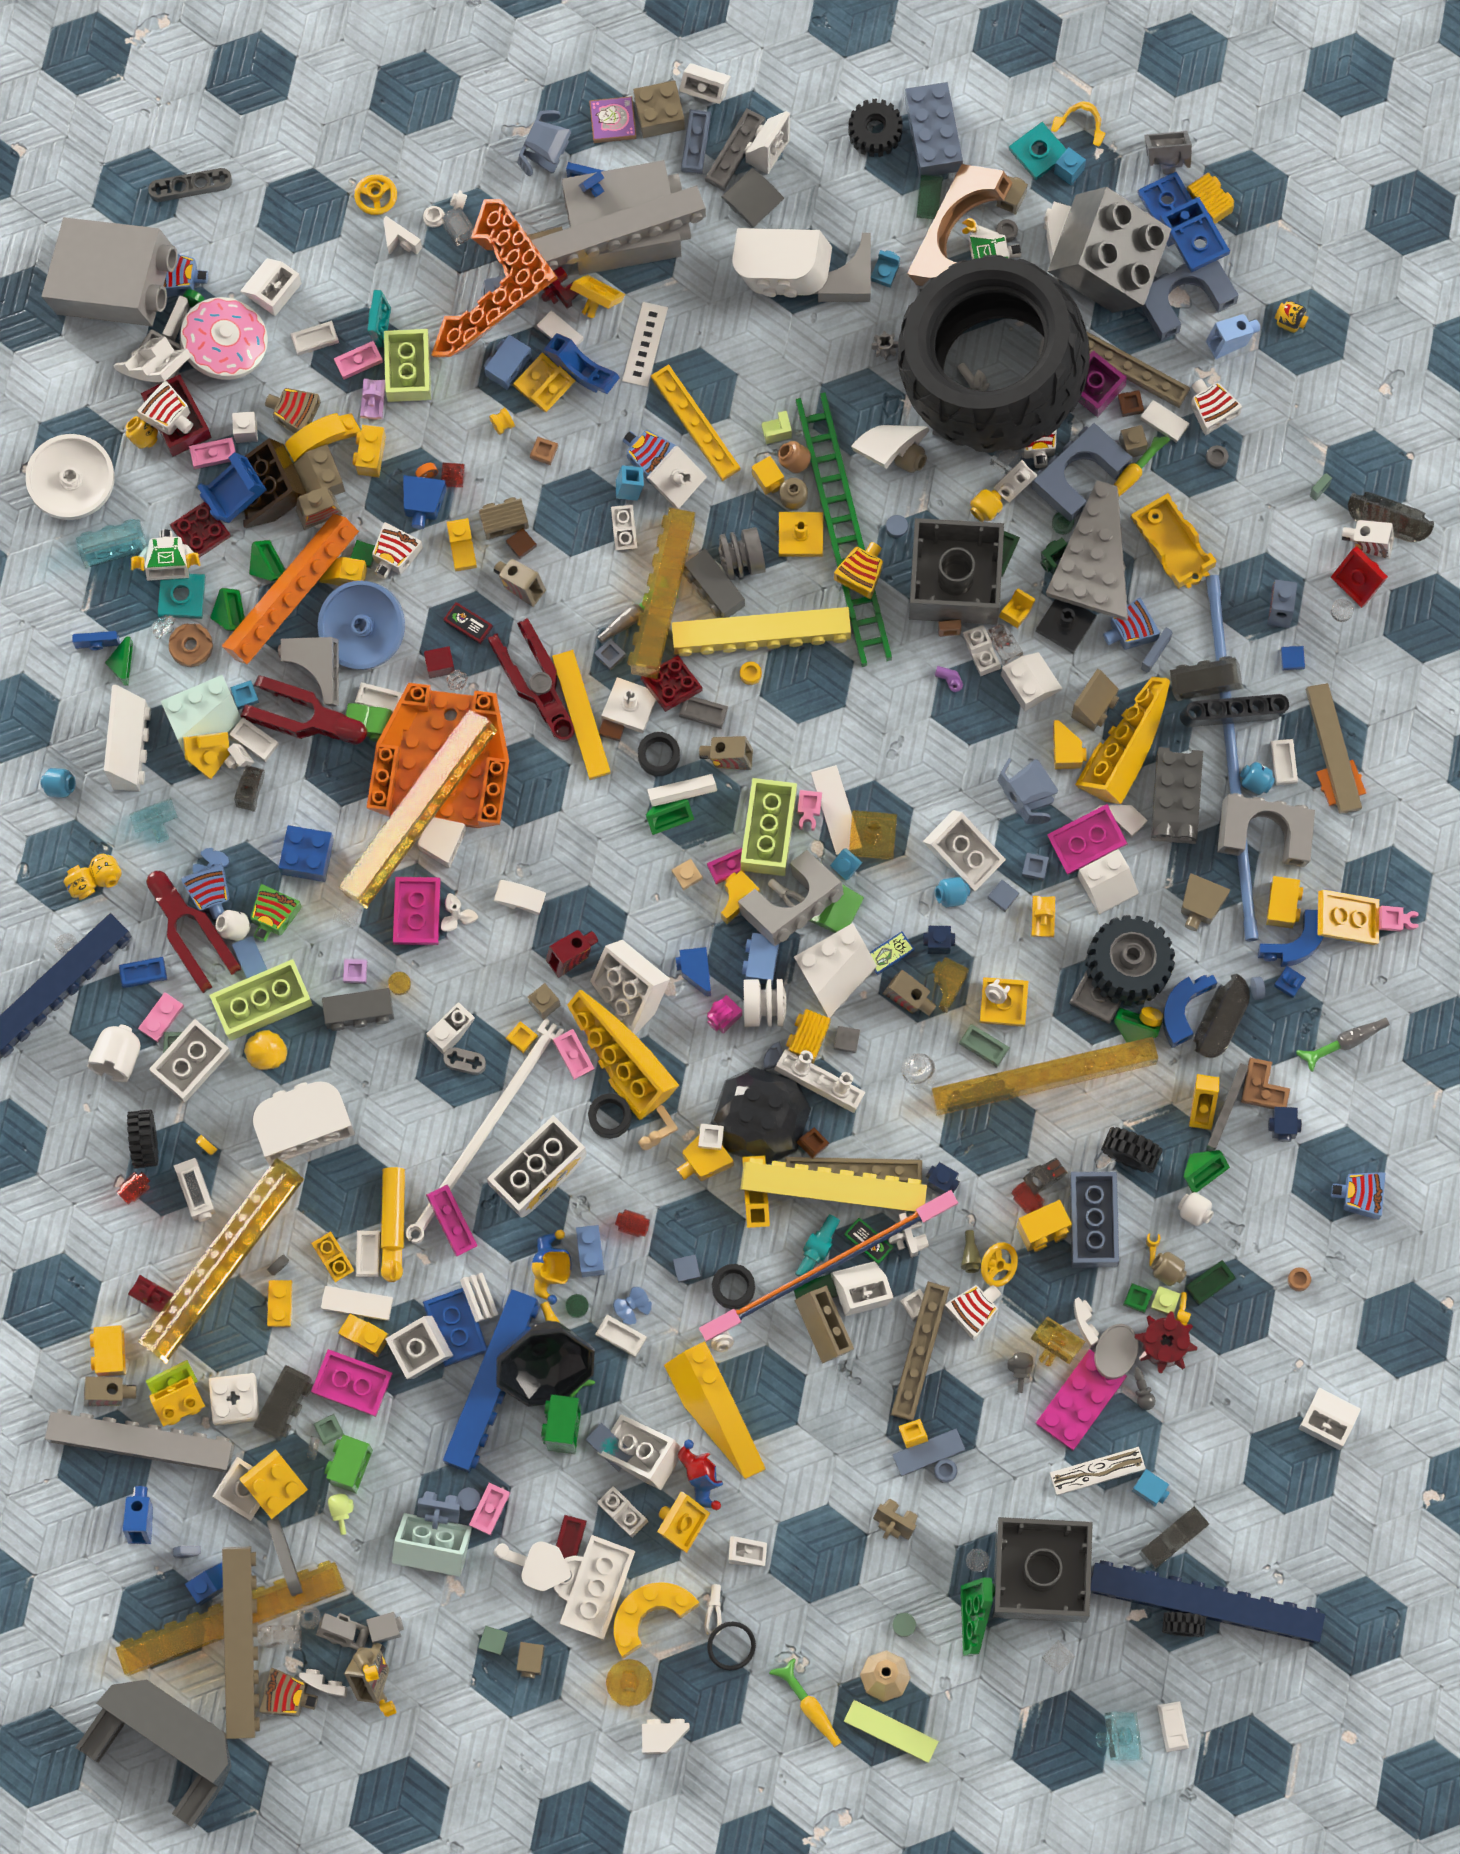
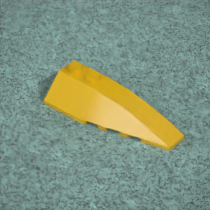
M1150 678L1135 697L1136 703L1129 709H1126L1121 715L1123 717L1122 721L1117 727L1112 726L1108 731L1110 736L1103 744L1100 742L1093 751L1075 784L1078 788L1105 802L1122 804L1147 757L1157 732L1170 684L1168 678Z
M579 990L567 1004L580 1030L585 1031L590 1048H594L600 1058L598 1063L602 1069H606L610 1077L608 1080L610 1085L619 1096L626 1100L637 1118L642 1120L668 1100L679 1084L653 1053L618 1018L584 991Z
M704 1341L685 1350L664 1364L684 1408L693 1416L742 1477L747 1479L766 1470L706 1342Z

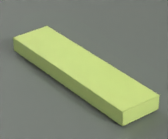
M855 1700L844 1720L845 1723L929 1763L939 1742Z

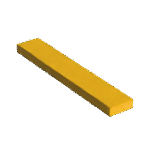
M668 364L652 374V381L720 479L724 481L740 471L741 467Z
M570 650L553 655L554 666L557 670L571 721L573 722L589 780L609 775L611 771L574 651Z

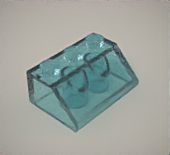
M129 519L121 525H108L100 531H87L76 537L78 552L85 569L141 553L148 546L140 519Z

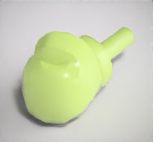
M335 1494L328 1499V1506L333 1521L339 1522L340 1534L344 1535L346 1534L344 1519L349 1518V1513L353 1511L354 1504L353 1500L348 1499L347 1495Z

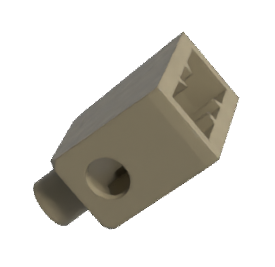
M1191 873L1181 908V913L1188 916L1185 927L1189 930L1197 931L1201 922L1210 925L1228 898L1230 889Z

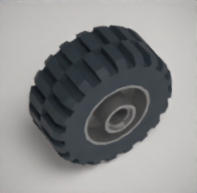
M1123 915L1121 920L1118 917L1113 918L1109 924L1105 923L1100 927L1089 945L1085 965L1088 967L1086 971L1088 978H1093L1092 986L1094 989L1099 988L1101 990V996L1106 998L1108 995L1112 998L1111 1002L1117 1004L1118 1001H1123L1124 1006H1131L1132 1002H1135L1136 1005L1144 1004L1146 999L1151 1001L1156 997L1157 993L1160 994L1172 975L1171 973L1175 965V961H1173L1175 951L1173 948H1170L1172 941L1170 937L1165 938L1163 936L1165 931L1162 927L1157 929L1154 927V921L1149 919L1148 922H1145L1142 916H1136L1135 919H1131L1130 915Z

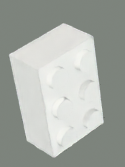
M194 1019L151 1066L149 1071L173 1094L186 1103L230 1054V1050L201 1023Z

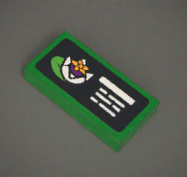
M858 1218L844 1236L856 1246L878 1233L862 1219ZM885 1240L863 1253L879 1265L894 1247Z

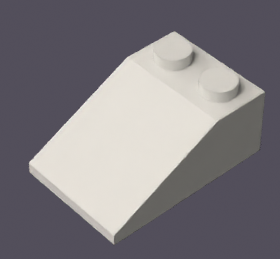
M785 111L767 119L764 125L761 124L755 134L757 137L753 143L749 142L745 148L746 163L769 174L790 141L789 112Z
M1057 202L1053 203L1052 209H1047L1044 218L1050 263L1071 206Z
M955 810L923 841L931 852L953 873L962 878L965 883H968L973 891H976L1006 860L962 812Z
M621 1414L611 1432L619 1439V1448L625 1454L634 1456L628 1462H624L604 1451L601 1454L599 1452L597 1454L620 1466L623 1470L641 1481L661 1490L679 1461L678 1452L682 1447L674 1439ZM623 1444H625L628 1448L624 1449Z

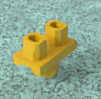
M1033 896L1031 937H1054L1055 896Z

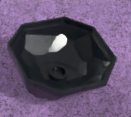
M752 1067L725 1080L710 1123L711 1125L724 1126L722 1146L728 1153L739 1157L765 1155L766 1164L771 1165L772 1161H779L797 1152L799 1147L797 1142L803 1135L811 1107L796 1081L757 1067Z
M548 1320L541 1324H536L531 1329L521 1333L497 1356L496 1386L528 1407L545 1405L546 1400L550 1401L551 1395L568 1397L594 1376V1348L557 1321Z

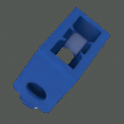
M404 475L405 516L413 517L411 525L413 528L424 529L426 519L435 520L438 516L447 489L445 480Z
M144 1486L134 1487L133 1497H126L123 1533L128 1544H151L153 1505L150 1498L147 1497L148 1488Z

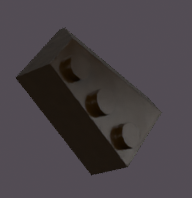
M268 438L245 455L266 488L264 493L244 509L245 520H243L244 528H250L278 520L296 506L297 498L306 494V491L283 443Z

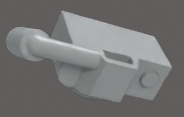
M325 1613L320 1619L316 1635L329 1640L332 1644H340L343 1647L358 1650L361 1647L364 1648L370 1631L367 1626L350 1620L349 1616L339 1613L337 1617ZM358 1629L360 1633L356 1643H354L355 1632Z

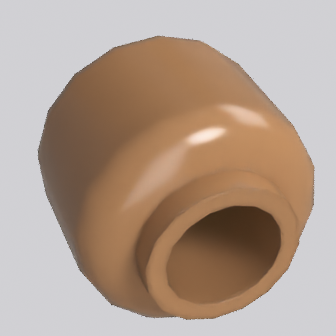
M790 441L783 444L779 449V463L793 473H800L808 468L811 453L809 449L800 443Z

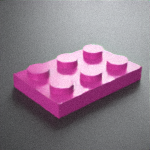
M1108 804L1047 834L1067 875L1128 845Z
M395 877L393 944L439 945L441 879L439 877Z
M328 1349L311 1393L376 1417L393 1373Z

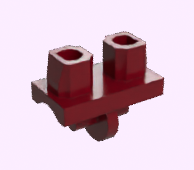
M562 267L553 270L558 279L549 284L550 288L547 286L543 289L544 293L541 298L544 302L551 300L553 304H556L559 301L558 297L566 309L572 306V300L579 293L570 289L573 282L565 288L561 285L563 281L568 279V275Z
M142 1275L138 1276L134 1286L128 1293L132 1298L163 1316L175 1298L173 1293Z

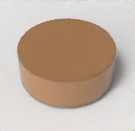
M1295 1268L1288 1275V1284L1295 1291H1304L1311 1283V1275L1304 1268Z

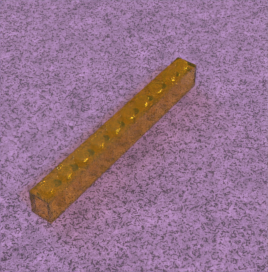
M469 710L460 720L459 725L448 736L445 744L435 754L428 767L423 770L417 782L409 789L405 798L395 808L394 813L383 824L380 832L369 843L363 855L356 861L355 866L342 880L338 888L347 898L367 909L497 732V729L490 720L472 710Z
M1149 1037L931 1089V1097L936 1116L1156 1065L1159 1058L1154 1039Z
M278 1158L274 1160L138 1341L140 1345L164 1363L168 1362L304 1181V1178Z
M328 1560L318 1564V1569L309 1572L308 1569L297 1572L303 1589V1593L291 1596L285 1578L273 1582L274 1586L265 1589V1586L258 1587L257 1590H252L253 1599H257V1613H253V1623L263 1624L347 1591L336 1562L331 1563ZM221 1603L208 1607V1612L203 1614L195 1612L187 1615L186 1620L177 1623V1621L169 1622L164 1625V1629L157 1632L155 1629L142 1633V1638L137 1640L129 1638L121 1641L120 1646L115 1649L124 1674L126 1676L136 1674L224 1639V1611Z

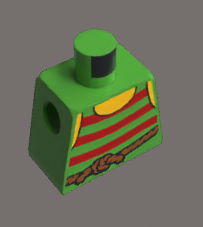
M261 884L251 914L252 923L258 925L254 937L266 942L270 932L281 936L301 910L300 901Z

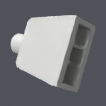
M429 817L426 826L414 822L409 835L419 838L418 849L422 853L450 868L465 835L466 827L463 823Z

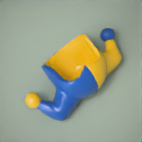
M557 1230L555 1233L539 1237L537 1240L538 1253L535 1254L532 1260V1272L535 1276L534 1292L538 1297L547 1300L551 1305L557 1302V1298L555 1295H550L547 1292V1287L550 1284H565L571 1273L572 1263L569 1252L565 1249L552 1248L551 1246L554 1240H560L565 1237L563 1230Z

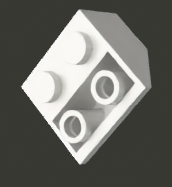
M267 258L240 292L276 316L302 283L299 273L281 261Z
M875 1261L831 1273L845 1316L887 1306L893 1299L887 1277Z
M1319 1388L1299 1430L1341 1450L1361 1409Z

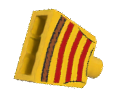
M870 542L866 551L855 547L835 570L834 580L871 599L883 569V560L878 558L882 548L873 542Z

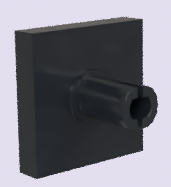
M1055 599L1035 632L1074 654L1097 615L1083 607Z

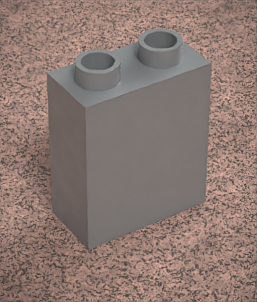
M664 160L602 171L604 179L598 183L605 192L596 198L591 193L590 188L583 192L579 187V184L596 173L562 179L570 227L682 190L679 174L667 175ZM689 223L683 224L682 227L676 230L668 229L662 231L660 235L655 237L647 236L641 238L639 242L634 244H623L613 251H602L595 257L581 258L577 262L579 275L682 257L681 241L691 239Z
M63 217L41 297L57 315L153 326L156 312H162L166 306L167 291L163 285L167 272H173L176 268L178 259L177 249L169 242L159 228Z

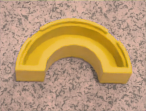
M664 1582L644 1585L629 1594L620 1605L614 1621L615 1643L622 1659L642 1646L638 1636V1628L641 1620L648 1613L654 1610L666 1609L675 1613L681 1619L700 1606L698 1600L686 1589Z

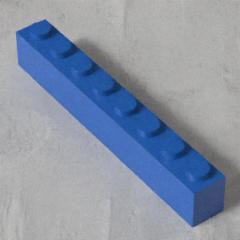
M511 1289L444 1455V1464L468 1473L471 1472L472 1468L476 1469L480 1460V1456L477 1455L480 1447H485L489 1434H486L489 1425H494L498 1414L495 1412L498 1404L503 1403L506 1392L496 1386L497 1356L521 1333L531 1329L529 1327L532 1318H537L540 1310L537 1298Z

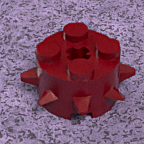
M1172 1311L1169 1312L1166 1318L1157 1320L1150 1315L1147 1316L1149 1326L1146 1332L1135 1334L1134 1337L1143 1343V1353L1139 1360H1149L1152 1364H1157L1158 1373L1160 1374L1163 1373L1166 1366L1177 1365L1182 1370L1185 1369L1183 1358L1186 1353L1197 1351L1198 1348L1190 1342L1189 1331L1193 1327L1192 1324L1183 1325L1175 1319L1174 1312ZM1162 1338L1169 1339L1171 1341L1170 1346L1167 1344L1162 1345Z

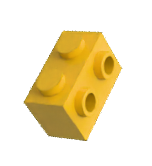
M362 425L361 432H357L356 445H359L358 453L354 452L352 464L355 465L358 475L379 478L386 440L384 427Z
M192 1376L149 1396L163 1427L174 1425L182 1417L195 1415L205 1407Z

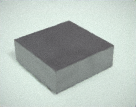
M838 1026L834 1049L856 1053L860 1030Z

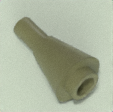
M967 1230L965 1231L966 1245L964 1247L961 1269L967 1273H976L981 1269L982 1260L975 1244L974 1231Z

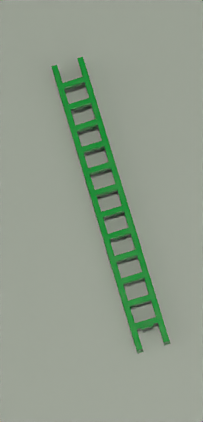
M826 392L820 393L824 413H817L806 417L801 398L796 399V406L806 446L811 453L810 462L838 568L846 559H841L838 545L856 541L859 548L865 550ZM826 420L829 433L811 437L808 424ZM831 440L834 453L816 457L813 444ZM836 460L839 474L821 477L818 464ZM841 480L844 494L826 498L823 484ZM846 501L849 514L831 518L828 504ZM851 521L854 535L836 538L833 525ZM841 584L846 606L849 607L850 622L861 666H867L864 647L878 644L883 646L886 662L891 661L892 655L876 591L874 590L871 599L862 597L851 600L849 588ZM872 602L875 616L856 620L853 607ZM877 623L880 637L862 641L858 627Z

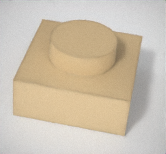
M691 858L672 869V873L683 891L703 879Z

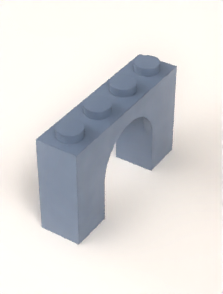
M1218 260L1192 273L1186 263L1182 264L1176 271L1171 274L1164 273L1157 278V281L1152 283L1145 304L1140 308L1160 341L1179 333L1181 329V322L1168 300L1171 291L1178 286L1190 284L1201 288L1207 294L1218 313L1237 304L1239 295Z
M1095 423L1090 427L1085 426L1079 432V437L1074 442L1072 440L1069 441L1063 448L1064 452L1059 456H1053L1048 462L1049 466L1044 471L1040 469L1036 473L1037 477L1033 480L1032 489L1069 523L1083 511L1087 502L1069 485L1065 478L1064 470L1069 464L1083 459L1093 461L1116 480L1132 461V456Z

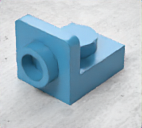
M880 250L877 263L871 275V281L891 288L900 266V257L892 251Z

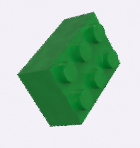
M551 1395L550 1401L546 1400L544 1414H546L547 1424L543 1423L541 1437L548 1451L576 1454L582 1411L579 1398Z

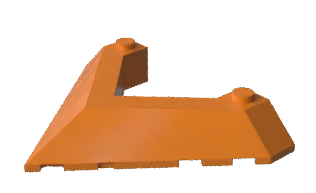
M484 199L471 239L486 250H495L494 253L499 263L502 264L506 277L500 281L501 286L493 293L489 291L478 300L477 303L479 305L471 312L466 311L461 316H444L431 354L433 357H451L470 348L508 314L558 279L501 199Z

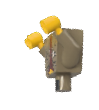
M374 1643L371 1648L361 1647L357 1650L344 1674L357 1701L376 1703L384 1716L389 1717L397 1712L393 1701L387 1702V1698L383 1693L389 1673V1667L383 1656L386 1648L380 1643Z

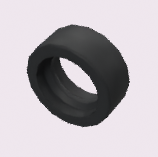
M653 732L646 735L638 747V761L641 768L653 776H665L672 773L680 761V748L677 741L670 734L664 732ZM663 742L671 748L672 757L666 765L654 766L647 761L646 750L652 743Z
M608 1093L600 1095L594 1099L588 1111L591 1128L603 1138H617L630 1127L632 1119L630 1106L624 1098L617 1094ZM607 1103L616 1104L623 1111L621 1124L613 1129L602 1127L596 1117L598 1109Z
M725 1265L713 1277V1296L725 1308L740 1309L748 1305L754 1296V1277L742 1265ZM728 1274H739L747 1282L746 1293L737 1300L727 1299L720 1291L721 1280Z

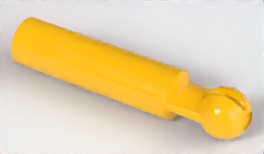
M398 1167L382 1169L381 1275L388 1282H396L403 1275L405 1169Z

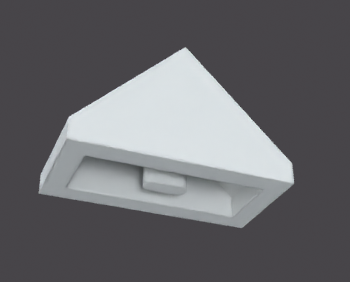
M730 1536L729 1564L765 1566L767 1543Z

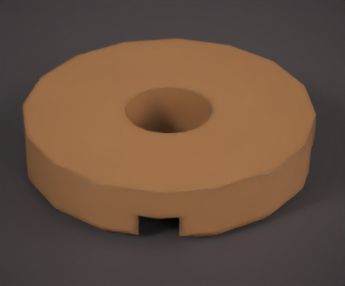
M182 624L170 635L169 652L173 659L182 666H199L206 662L212 653V637L207 629L200 624ZM189 640L197 642L196 647L192 650L185 648V643Z

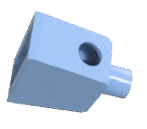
M1244 314L1216 322L1206 339V343L1214 358L1218 359L1246 346L1252 335L1260 331V324L1256 319L1248 321Z

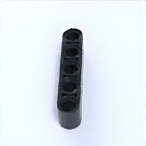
M1282 694L1193 701L1181 711L1180 720L1187 727L1276 720L1289 709V700ZM1273 703L1278 705L1280 710L1275 709ZM1252 705L1256 706L1259 712H1256ZM1231 707H1234L1238 711V714L1234 713ZM1210 709L1215 710L1216 713H1217V716L1213 715V714L1211 713ZM1189 711H1193L1196 718L1192 717Z

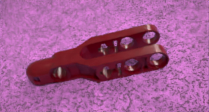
M526 618L518 622L517 625L542 672L547 673L551 677L552 687L546 694L537 695L528 688L517 666L512 663L506 646H503L498 633L488 637V641L517 695L536 705L556 740L562 742L570 740L574 735V726L556 693L557 670L529 619Z
M261 675L257 676L254 687L269 692L275 697H285L293 703L314 709L313 717L308 722L301 723L249 705H244L240 717L245 718L251 723L299 739L321 734L355 745L364 741L367 736V728L361 721L323 707L313 692Z
M151 872L147 877L146 884L168 918L167 938L202 993L210 990L212 985L177 933L176 922L180 917L187 915L188 918L196 920L231 975L240 971L241 967L206 913L188 907L164 872Z

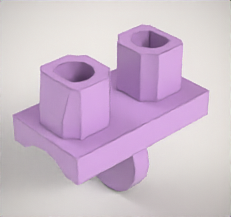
M364 379L361 418L383 419L385 380Z

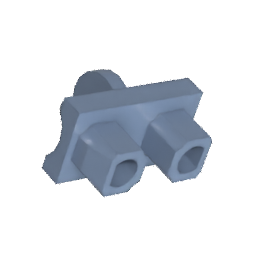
M426 1491L423 1498L418 1499L417 1517L425 1518L424 1521L433 1522L432 1529L437 1530L439 1523L448 1524L450 1522L458 1524L460 1505L458 1504L457 1496L448 1495L445 1502L437 1501V1494Z

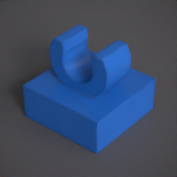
M599 171L579 184V187L583 192L590 188L591 193L596 198L605 192L598 183L604 179V176Z
M1286 966L1274 986L1294 998L1306 977Z

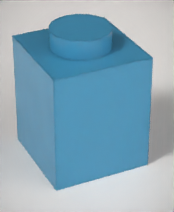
M1068 147L1055 163L1054 174L1069 185H1072L1084 171L1086 159Z
M621 466L615 480L617 499L638 501L644 487L643 468Z
M1146 1469L1132 1492L1153 1506H1156L1158 1502L1164 1503L1170 1493L1167 1491L1170 1484Z

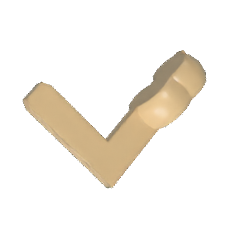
M662 1105L657 1107V1112L666 1126L658 1131L651 1132L647 1137H642L638 1141L642 1150L651 1149L658 1145L661 1139L678 1130V1127Z

